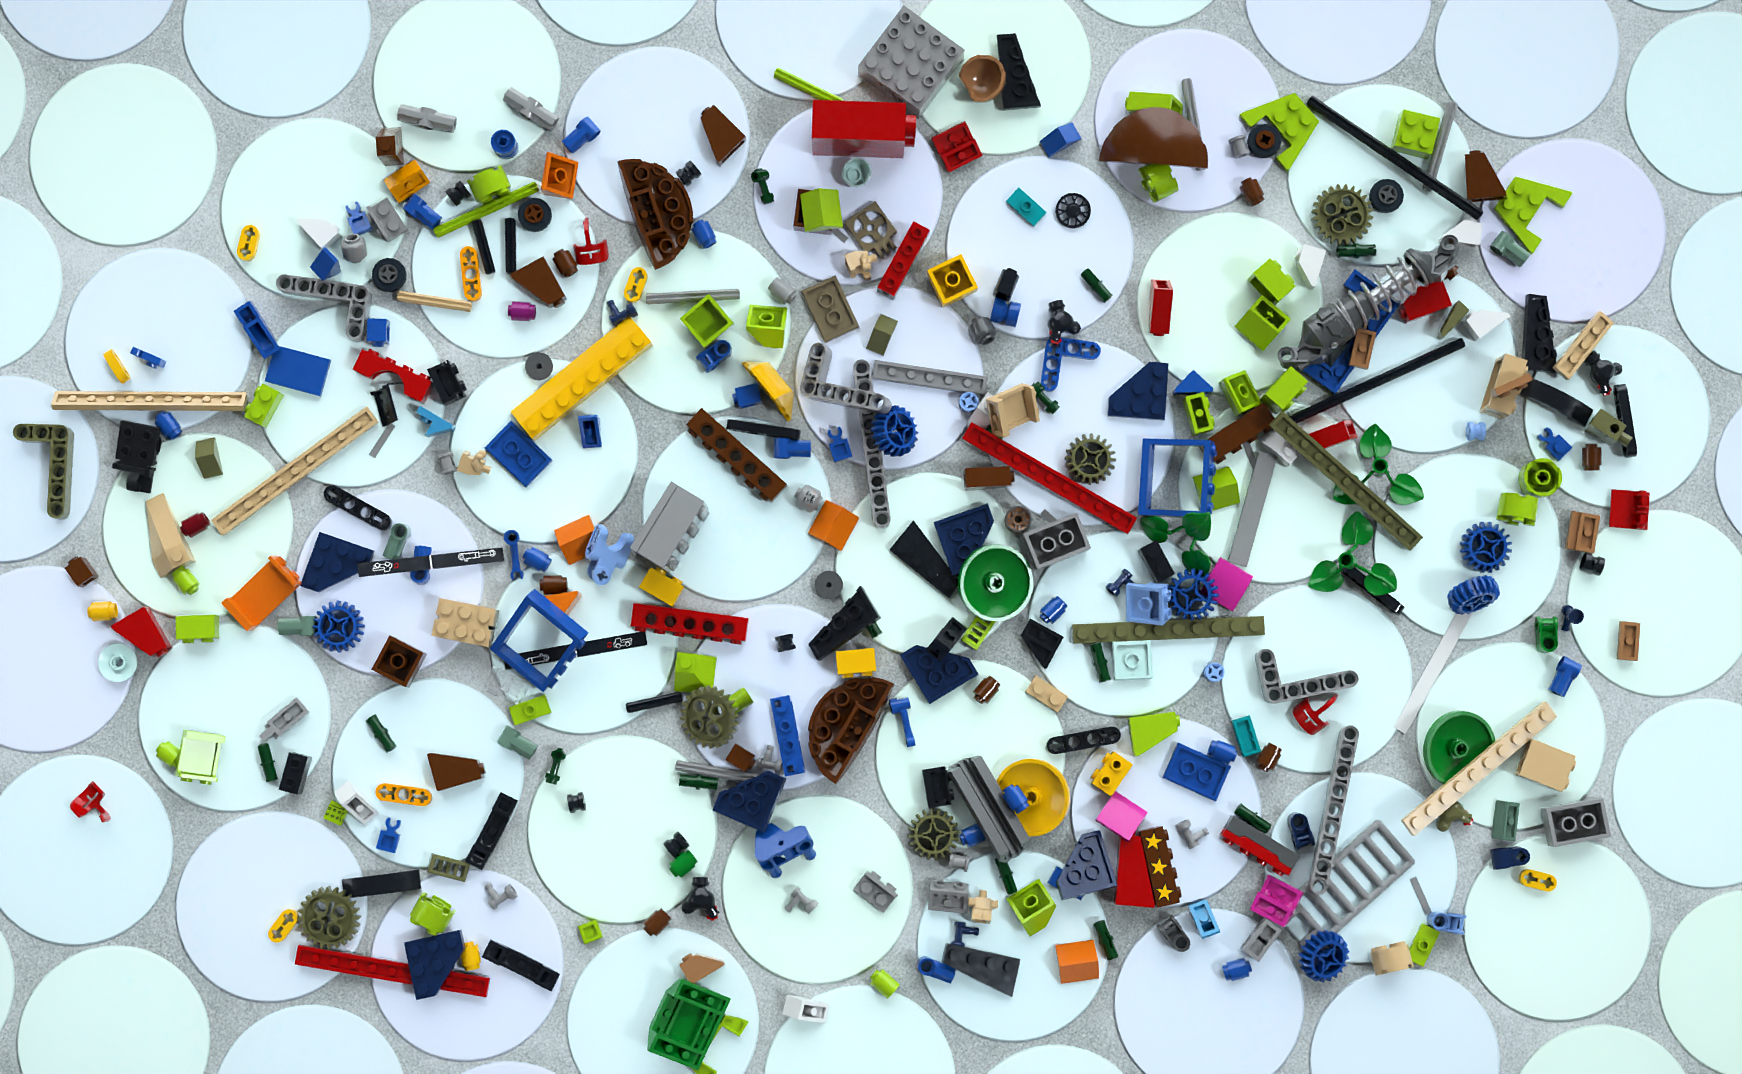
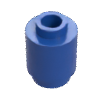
M702 219L693 224L694 227L691 231L699 246L707 249L717 243L716 235L708 221L704 222Z
M163 411L155 417L156 421L154 424L161 428L160 432L170 441L183 432L180 429V424L170 412L165 413Z
M535 547L527 548L522 556L525 559L524 564L539 572L545 573L552 562L548 554Z
M1059 596L1051 598L1039 611L1041 613L1039 617L1046 624L1049 622L1054 624L1066 612L1065 609L1068 606Z
M1212 740L1207 754L1211 755L1213 759L1229 764L1230 761L1234 762L1237 751H1235V746L1220 740Z
M1011 784L1003 790L1005 793L1002 795L1003 799L1016 814L1030 806L1027 802L1028 799L1018 785L1014 787Z
M977 823L962 829V834L959 835L963 846L967 845L968 848L986 841Z
M1244 958L1227 962L1226 965L1222 966L1226 981H1236L1249 977V972H1252L1249 960L1245 961Z

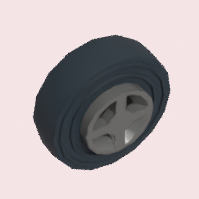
M1379 180L1370 189L1369 200L1372 207L1378 212L1391 213L1397 210L1403 203V189L1395 180Z
M385 258L378 261L372 270L374 284L384 292L397 291L406 282L407 273L405 267L394 258Z

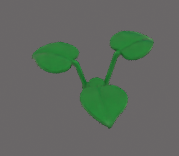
M1376 423L1370 426L1360 440L1359 449L1365 458L1374 457L1371 471L1362 482L1365 483L1372 475L1381 477L1385 474L1393 485L1390 488L1389 494L1395 503L1409 505L1423 500V490L1417 480L1411 475L1399 474L1395 482L1392 480L1390 472L1387 470L1388 463L1383 459L1391 451L1392 442L1389 436ZM1335 485L1333 499L1336 502L1345 505L1357 504Z
M1359 511L1354 512L1342 528L1341 536L1343 542L1347 545L1354 544V546L1339 556L1338 567L1336 563L1328 560L1317 564L1308 582L1309 587L1321 592L1336 591L1344 582V578L1340 574L1343 567L1346 569L1356 567L1369 574L1364 580V585L1371 594L1380 596L1397 590L1396 575L1388 565L1375 563L1370 571L1358 565L1356 556L1352 554L1358 547V544H1368L1374 533L1371 523Z
M1210 512L1187 513L1182 518V525L1170 531L1168 530V523L1160 517L1144 516L1140 519L1144 533L1153 542L1157 540L1158 543H1164L1168 539V535L1184 528L1186 534L1194 538L1189 548L1190 551L1182 553L1183 565L1189 572H1191L1192 568H1195L1196 574H1198L1199 570H1203L1202 577L1209 573L1211 569L1209 557L1201 550H1194V545L1196 541H1205L1210 536Z

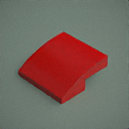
M966 121L931 137L948 172L983 156Z

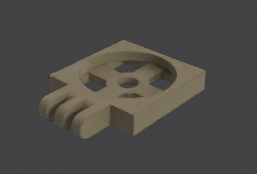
M876 201L844 222L863 251L869 253L874 249L882 259L884 258V254L881 252L882 249L887 255L891 253L887 247L888 245L893 250L897 249L890 238L897 233V230ZM874 211L879 213L880 217L873 221L867 217L866 213ZM859 218L863 223V229L856 233L854 224ZM886 223L887 232L882 238L878 232V227ZM869 224L874 225L873 231L867 230ZM869 235L872 236L876 242L866 243L863 242L861 239Z

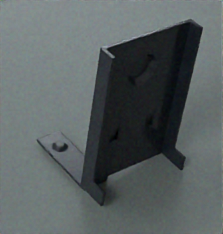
M403 382L388 383L382 385L381 389L370 392L371 396L374 395L382 427L398 420L389 385H398Z

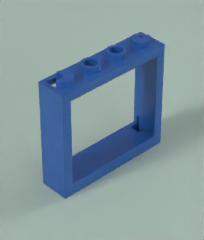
M1143 438L1138 515L1143 517L1183 518L1185 514L1191 512H1210L1211 515L1212 509H1214L1211 498L1215 493V485L1212 483L1213 476L1216 474L1214 457H1216L1217 451L1215 442L1211 440ZM1155 446L1204 447L1200 511L1151 509Z
M534 589L523 599L490 647V650L540 691L544 692L548 688L552 689L559 681L556 678L558 675L562 676L568 668L566 664L568 662L571 663L577 656L575 651L577 649L580 650L585 645L586 641L584 639L589 632ZM531 607L573 640L548 677L506 644Z
M790 695L772 698L770 702L784 775L786 777L805 773L792 698ZM781 702V707H776V703ZM793 765V771H789L788 766Z

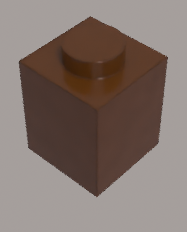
M77 556L72 558L68 562L69 565L65 567V570L77 587L84 588L99 577L84 557L78 558Z
M735 743L725 760L746 772L747 769L751 771L756 763L754 759L756 755Z

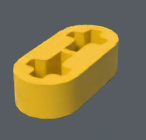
M247 225L241 231L237 255L243 261H252L256 256L261 233L253 225ZM251 229H253L255 236H251L249 242L247 232H251ZM247 245H249V246H248V250H249L251 253H250V254H247L246 257H245V255L242 253V251H243V250L245 251V250L247 249Z
M636 267L630 273L624 290V297L628 302L637 303L642 297L648 280L647 272L642 267ZM642 272V276H644V278H640L638 284H636V277L634 276V274ZM635 286V292L638 295L637 297L634 296L632 299H630V295L628 294V292H632Z
M110 349L103 353L105 360L117 379L122 384L129 381L131 377L115 351Z
M1524 869L1519 874V882L1527 887L1550 892L1557 886L1556 878L1547 873ZM1530 873V876L1536 878V880H1530L1527 883V880L1524 879V875H1528ZM1549 877L1551 886L1547 885V888H1545L1546 885L1540 883V879L1547 880Z
M287 909L280 914L268 932V937L272 942L279 943L287 938L299 921L297 920L299 917L298 912L294 909ZM292 913V918L294 919V921H289L285 925L284 923L287 920V917L285 915H289ZM281 927H283V930L280 933L282 937L275 938V932L273 931H277Z

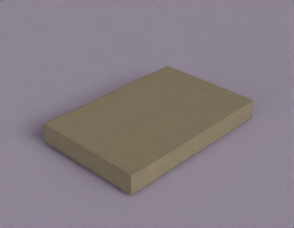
M836 275L801 291L825 343L860 328Z

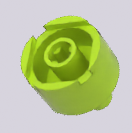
M1147 164L1138 169L1143 179L1141 185L1145 191L1148 190L1150 192L1149 196L1153 203L1179 191L1176 178H1173L1171 175L1172 169L1170 166Z
M502 165L497 166L498 170L494 171L493 168H489L474 175L473 181L471 179L467 180L476 202L484 205L493 201L492 197L496 195L501 197L510 193L511 184Z
M1539 458L1528 462L1521 468L1518 475L1521 492L1536 498H1543L1553 494L1562 483L1560 468L1557 467L1555 462L1547 458ZM1537 476L1543 478V481L1540 482Z
M1501 493L1496 520L1507 522L1508 525L1519 526V523H1523L1525 526H1535L1539 499L1530 495H1526V497L1520 496L1519 493Z
M423 892L410 913L411 918L409 921L414 925H421L427 928L426 931L431 935L436 936L437 933H444L456 910H451L452 905L435 895L430 898L427 897L428 893Z

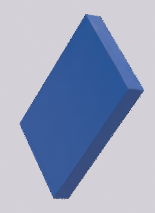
M280 346L281 349L272 354L265 382L321 397L332 360Z
M512 421L485 447L526 488L553 461Z
M1177 742L1162 778L1216 801L1231 766Z

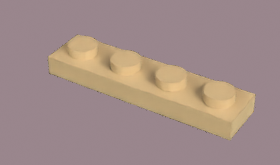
M1601 310L1597 311L1553 366V369L1565 380H1570L1614 322Z

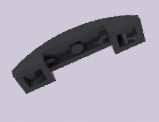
M1536 379L1527 382L1528 387L1521 390L1519 395L1531 401H1537L1567 416V419L1583 427L1586 426L1593 412L1592 408L1578 399Z
M500 792L477 841L473 844L465 860L466 863L480 870L484 869L513 814L518 800Z
M419 869L342 879L343 890H346L345 896L347 897L352 894L351 898L422 889Z
M490 939L482 955V958L498 966L501 965L549 991H552L560 976L559 972L492 939Z

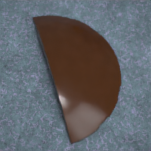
M1150 107L1135 111L1121 119L1113 127L1103 143L1099 161L1208 169V152L1200 136V131L1191 121H1188L1174 110Z
M642 159L617 161L623 189L634 224L654 270H657L673 261L680 251L685 248L689 240L691 224L693 223V210L689 195L680 180L674 178L662 165L655 162L642 161Z
M875 677L870 679H849L835 689H830L815 706L808 726V746L818 769L834 784L837 785L869 738L895 685L894 683Z

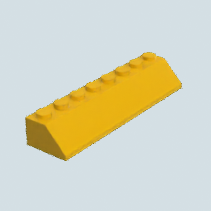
M628 316L514 408L511 413L529 436L536 441L651 348L653 344L633 319Z

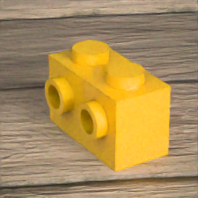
M657 566L655 570L650 567L639 588L674 607L685 588L681 585L683 581L674 576L672 579L665 576L666 572Z
M874 648L836 651L838 675H842V678H852L855 673H861V677L873 676V672H876Z
M1115 751L1106 753L1101 761L1104 764L1100 769L1096 768L1090 777L1093 779L1091 784L1109 796L1113 795L1133 766L1132 763Z

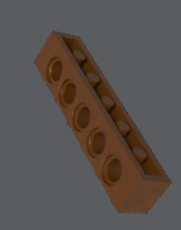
M703 408L686 424L689 428L687 430L689 434L695 439L697 437L702 439L703 442L701 444L709 451L713 449L717 453L715 457L723 464L725 462L732 466L730 470L736 476L741 474L746 479L744 483L751 489L755 487L759 490L760 493L758 495L764 501L770 500L773 503L788 486L786 482ZM711 427L713 429L712 434L704 436L702 434L703 428ZM720 439L727 441V445L723 449H719L716 446L717 441ZM733 452L741 454L739 461L735 462L730 459ZM747 465L755 466L753 474L745 473ZM763 477L770 480L769 485L766 487L759 485V480Z

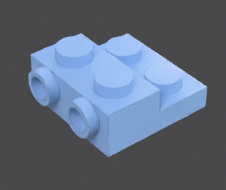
M1151 582L1147 585L1137 583L1126 584V622L1164 625L1171 618L1172 613L1171 608H1168V601L1171 599V590H1168V584Z

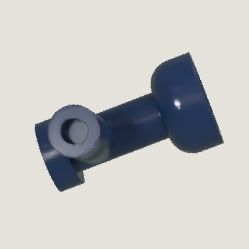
M614 300L607 302L612 313L609 318L614 326L618 325L617 322L628 316L633 318L638 316L632 302L628 303L626 309L622 312H619Z
M1125 568L1114 583H1108L1105 587L1115 597L1120 594L1119 588L1123 584L1134 583L1130 579L1133 575Z
M1564 605L1561 610L1562 614L1565 615L1561 630L1569 631L1571 623H1581L1584 619V613L1578 608H1573L1571 605Z
M954 921V925H956L955 939L950 944L965 947V943L962 942L963 934L978 936L979 928L966 927V922Z

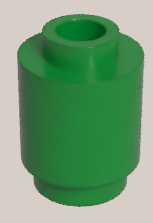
M689 850L683 851L669 863L671 865L669 870L675 877L680 876L682 878L696 867L695 864L698 860Z

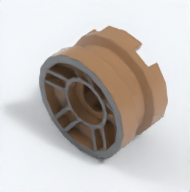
M1014 506L1005 515V526L1013 533H1023L1031 525V513L1023 506ZM1021 516L1020 518L1022 521L1020 523H1016L1014 520L1015 517Z

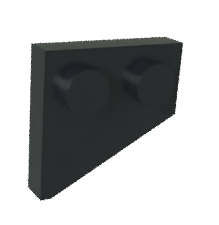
M1031 618L1020 635L1044 669H1047L1064 638L1062 635Z

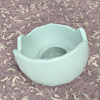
M855 157L844 164L841 175L847 185L858 188L868 182L872 170L870 164L864 158Z

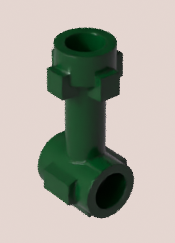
M759 168L751 173V179L753 182L759 183L763 195L760 198L763 204L766 205L774 202V195L769 192L766 183L770 176L768 170Z
M1040 382L1033 383L1031 386L1036 391V398L1047 407L1045 411L1053 415L1060 408L1056 400L1052 402L1043 393L1045 388Z
M558 748L551 752L553 763L550 773L545 775V782L557 785V781L560 780V776L557 775L561 760L566 759L563 748Z

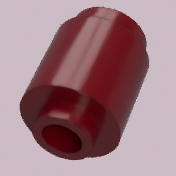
M197 512L181 521L182 526L180 529L186 537L193 538L208 529L211 523L204 512Z

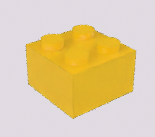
M962 254L927 270V277L943 308L976 293L978 290V286Z

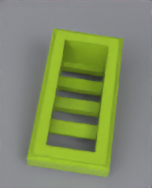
M976 616L961 638V641L977 651L996 621H991L988 624ZM977 621L987 627L986 630L977 626ZM975 628L982 633V636L980 637L971 630ZM970 634L971 636H973L974 638H976V639L978 640V642L975 643L974 641H972L971 639H969L967 636Z

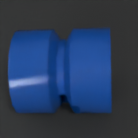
M501 129L496 131L491 137V146L499 158L508 160L516 156L519 145L510 131Z
M995 297L990 321L994 323L1004 321L1005 325L1016 328L1021 303L1011 301L1009 304H1006L1004 299Z

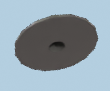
M533 353L525 362L526 373L534 380H544L551 375L553 362L545 353Z
M834 571L822 572L815 580L816 592L824 599L836 598L843 589L842 578Z

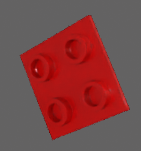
M1611 489L1609 527L1648 530L1650 492L1644 490Z

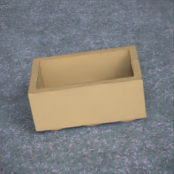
M1507 353L1496 358L1479 413L1498 419H1503L1514 413L1517 405L1515 399L1521 390L1517 391L1514 388L1510 390V395L1501 399L1499 396L1492 398L1490 391L1526 375L1528 360Z
M439 598L436 611L439 619L434 620L431 636L490 648L495 631L489 630V626L496 627L499 610Z

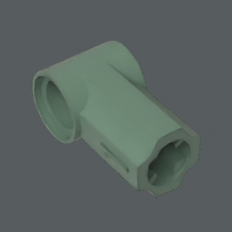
M1501 231L1489 246L1494 253L1506 257L1519 268L1530 256V253L1515 243V239L1505 231Z
M397 523L392 526L391 535L382 556L391 560L400 559L407 539L411 536V528L403 523ZM399 527H403L405 529V534L403 537H399L397 535V529Z
M317 616L279 618V635L314 636L313 634L317 632V629L312 628V626L317 625V622L313 619L317 618Z
M506 725L497 740L498 744L511 751L514 750L529 760L538 747L537 744L523 737L520 732Z

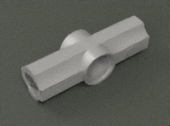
M510 87L504 94L502 100L518 110L526 119L532 122L535 121L550 132L557 125L559 117L544 108L536 99L530 96L527 97L513 87Z
M400 104L398 108V121L415 124L426 130L437 129L454 133L456 129V116L439 113L437 110L428 107L417 108Z

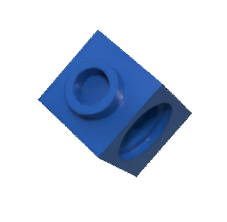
M367 318V342L372 344V347H384V344H389L390 321L388 319Z
M757 383L735 388L736 393L732 394L734 404H739L740 409L762 404Z

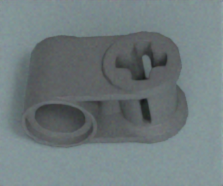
M1171 914L1168 920L1161 925H1156V927L1175 950L1185 952L1190 948V939ZM1180 937H1183L1186 941V945L1183 948L1176 946V940Z

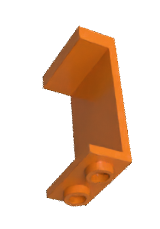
M269 556L268 559L270 561L235 595L226 598L221 603L246 631H253L302 584L299 580V575L294 570H289L286 566L287 562L281 556Z

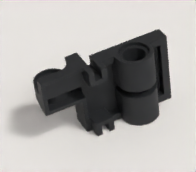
M124 420L120 421L115 459H120V461L114 462L112 468L130 472L126 482L127 490L151 493L154 471H156V468L151 466L157 464L156 456L159 454L162 439L159 437L160 427Z

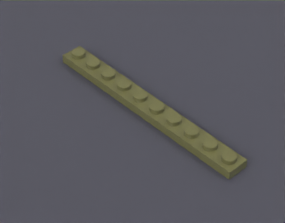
M1281 411L1269 424L1270 427L1409 551L1423 538L1419 532L1286 413Z
M1264 616L1205 618L1200 620L1194 619L1193 621L1190 619L1168 620L1164 625L1136 622L1072 624L1073 644L1265 635Z

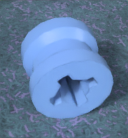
M966 392L962 394L959 400V407L963 412L971 413L977 408L978 398L974 393Z
M1468 422L1466 426L1467 440L1478 439L1479 441H1484L1486 436L1485 422H1479L1478 424Z
M1210 663L1204 668V676L1210 682L1220 681L1224 677L1225 670L1219 663Z

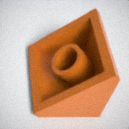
M547 152L541 184L542 193L546 196L573 199L579 162Z
M825 500L808 534L842 551L859 517L844 507Z
M590 515L554 530L559 547L569 565L586 558L585 551L595 528Z
M579 591L544 597L565 614L569 615L581 599L582 594Z
M1094 940L1055 945L1061 984L1099 979V964Z

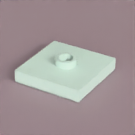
M1151 640L1112 642L1114 681L1153 679Z

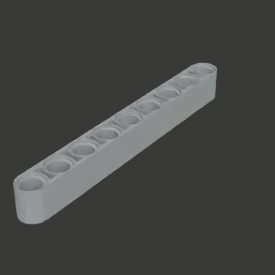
M864 359L857 360L853 365L855 388L859 389L861 384L866 383L870 387L869 391L874 392L870 364ZM859 365H865L867 371L861 374L857 372L856 368ZM866 397L861 399V404L865 402ZM858 409L873 522L877 528L885 529L890 524L891 516L882 451H878L879 445L874 449L867 447V441L875 440V438H871L874 435L873 431L864 428V423L866 421H873L876 413ZM871 459H878L880 465L877 468H872L869 465ZM875 477L881 478L882 485L879 487L873 486L871 483L872 479ZM877 496H882L885 499V503L882 506H877L874 503V499ZM884 515L888 521L886 524L880 525L877 523V517Z
M1353 725L1343 727L1338 735L1308 880V890L1314 895L1324 894L1329 885L1359 739V731ZM1346 729L1353 732L1351 740L1345 737ZM1342 748L1349 750L1350 755L1348 758L1341 756ZM1338 767L1345 769L1346 774L1344 777L1338 776ZM1334 786L1341 788L1342 793L1340 796H1336L1333 793ZM1330 805H1336L1338 808L1336 815H1332L1329 812ZM1328 823L1334 827L1332 834H1328L1325 831V826ZM1324 842L1330 846L1328 853H1324L1321 850V845ZM1320 861L1326 864L1324 872H1320L1317 869ZM1317 880L1322 883V889L1319 892L1313 888V884Z

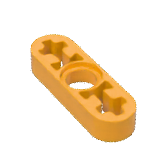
M466 246L460 251L464 295L469 301L477 302L482 297L478 253L473 247ZM467 251L474 254V256H471V263H475V266L469 265L468 259L464 257V255H467ZM469 269H474L476 271L475 278L468 279L466 272ZM477 282L478 284H474V289L478 291V293H476L475 297L472 298V296L468 294V292H471V285H467V283Z
M382 783L375 790L376 797L381 801L416 806H427L432 801V793L424 788ZM387 787L388 791H394V787H396L395 799H392L393 795L390 794L384 798L380 790ZM406 789L409 792L407 800L399 798L400 790ZM413 790H416L415 795H422L425 792L428 800H424L421 803V799L414 798V802H411Z

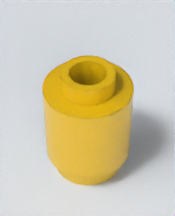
M111 601L93 602L87 608L88 618H91L93 622L113 620V618L118 617V606Z
M473 941L466 942V949L460 956L462 967L465 968V971L478 969L481 963L478 944H474Z

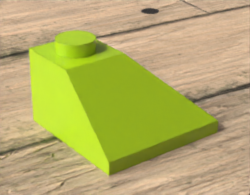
M749 304L746 330L764 347L783 348L787 308Z
M677 652L674 691L691 693V691L697 690V688L702 686L704 688L710 685L712 688L714 686L717 657Z
M1040 879L1035 880L1006 898L1029 937L1047 926L1056 908L1055 902Z

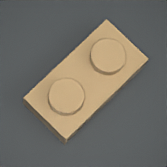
M1036 675L1025 691L1057 713L1068 698L1066 694Z

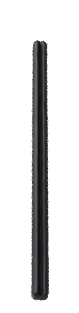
M1314 96L1308 99L1307 105L1459 209L1476 220L1482 216L1483 210Z
M1459 338L1296 412L1289 417L1294 422L1300 423L1465 347V342L1462 338Z

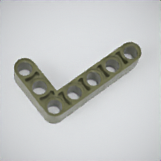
M21 423L13 428V436L17 440L25 443L50 444L47 513L55 519H66L70 514L74 449L73 430L64 425ZM27 429L26 437L22 438L21 432ZM46 429V436L44 438H41V431ZM62 430H65L66 436L63 439H60V432ZM61 449H64L65 455L62 458H59V451ZM60 468H63L64 474L61 477H58V470ZM59 487H62L63 493L60 496H57V489ZM58 506H61L62 512L60 515H56L55 510Z

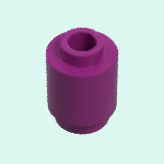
M512 301V305H508V317H511L512 321L530 322V320H535L536 305L531 304V302Z

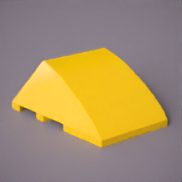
M743 361L741 364L752 378H755L776 404L777 409L789 422L792 417L794 400L792 389L770 362Z

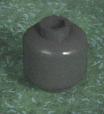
M977 316L971 320L968 331L976 344L987 345L995 339L996 329L988 317Z

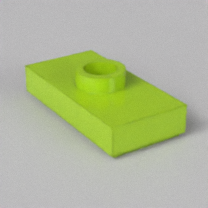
M546 695L509 707L515 726L552 713Z
M1421 923L1409 947L1412 962L1424 967L1440 934L1439 931Z

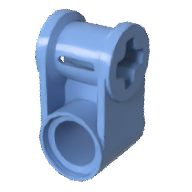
M1432 912L1427 917V924L1429 927L1439 931L1464 935V919L1467 918V915ZM1437 916H1440L1441 924L1436 926L1434 920Z

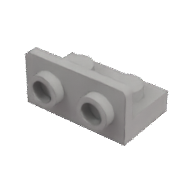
M388 198L383 199L372 207H366L368 210L366 215L372 224L374 222L377 224L378 229L376 231L382 240L385 238L388 242H391L408 231Z
M872 870L871 873L866 871L853 890L884 913L898 896L895 892L897 888L889 882L884 884L880 881L882 877Z
M931 880L928 910L966 914L969 884L960 881L945 882L943 880Z

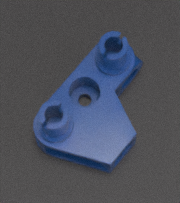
M769 823L766 832L756 830L755 858L761 868L768 871L772 878L781 876L782 870L779 866L804 854L806 860H813L816 857V851L813 849V839L805 826H797L785 832L773 823Z

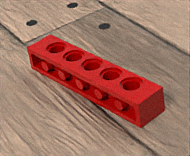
M633 603L630 626L635 627L634 631L646 632V629H653L654 633L665 635V631L673 632V636L684 637V634H691L693 639L703 640V637L706 636L711 637V641L722 642L723 639H729L731 644L741 645L742 641L746 642L749 618ZM655 614L657 621L652 625L648 624L646 621L647 616ZM670 616L676 619L673 627H667L665 623L666 619ZM688 619H693L695 622V626L691 630L686 629L684 625ZM708 621L714 624V629L711 632H705L703 628L704 624ZM726 624L733 626V632L729 635L724 634L722 630Z

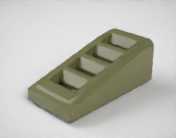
M1460 300L1453 304L1438 333L1437 338L1439 340L1443 339L1469 312V309Z
M431 853L426 872L465 882L470 864ZM436 859H440L437 870H434ZM444 861H447L445 872H441ZM452 863H455L453 874H449ZM459 865H462L463 868L461 871V875L459 877L457 876V872L459 869Z

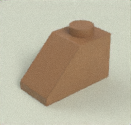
M690 953L681 958L683 962L679 964L688 981L696 983L724 966L725 962L722 959L698 953L692 955Z

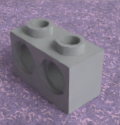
M1262 917L1240 949L1259 962L1282 930Z

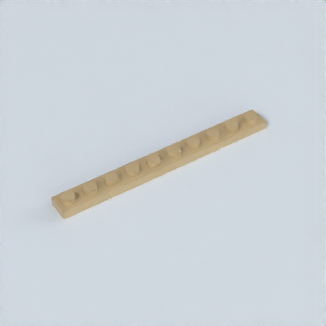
M55 391L51 406L52 410L245 411L248 396L247 392Z
M366 406L211 521L221 535L225 536L373 428L379 421L369 407Z
M1546 701L1540 703L1400 821L1411 836H1416L1557 718Z

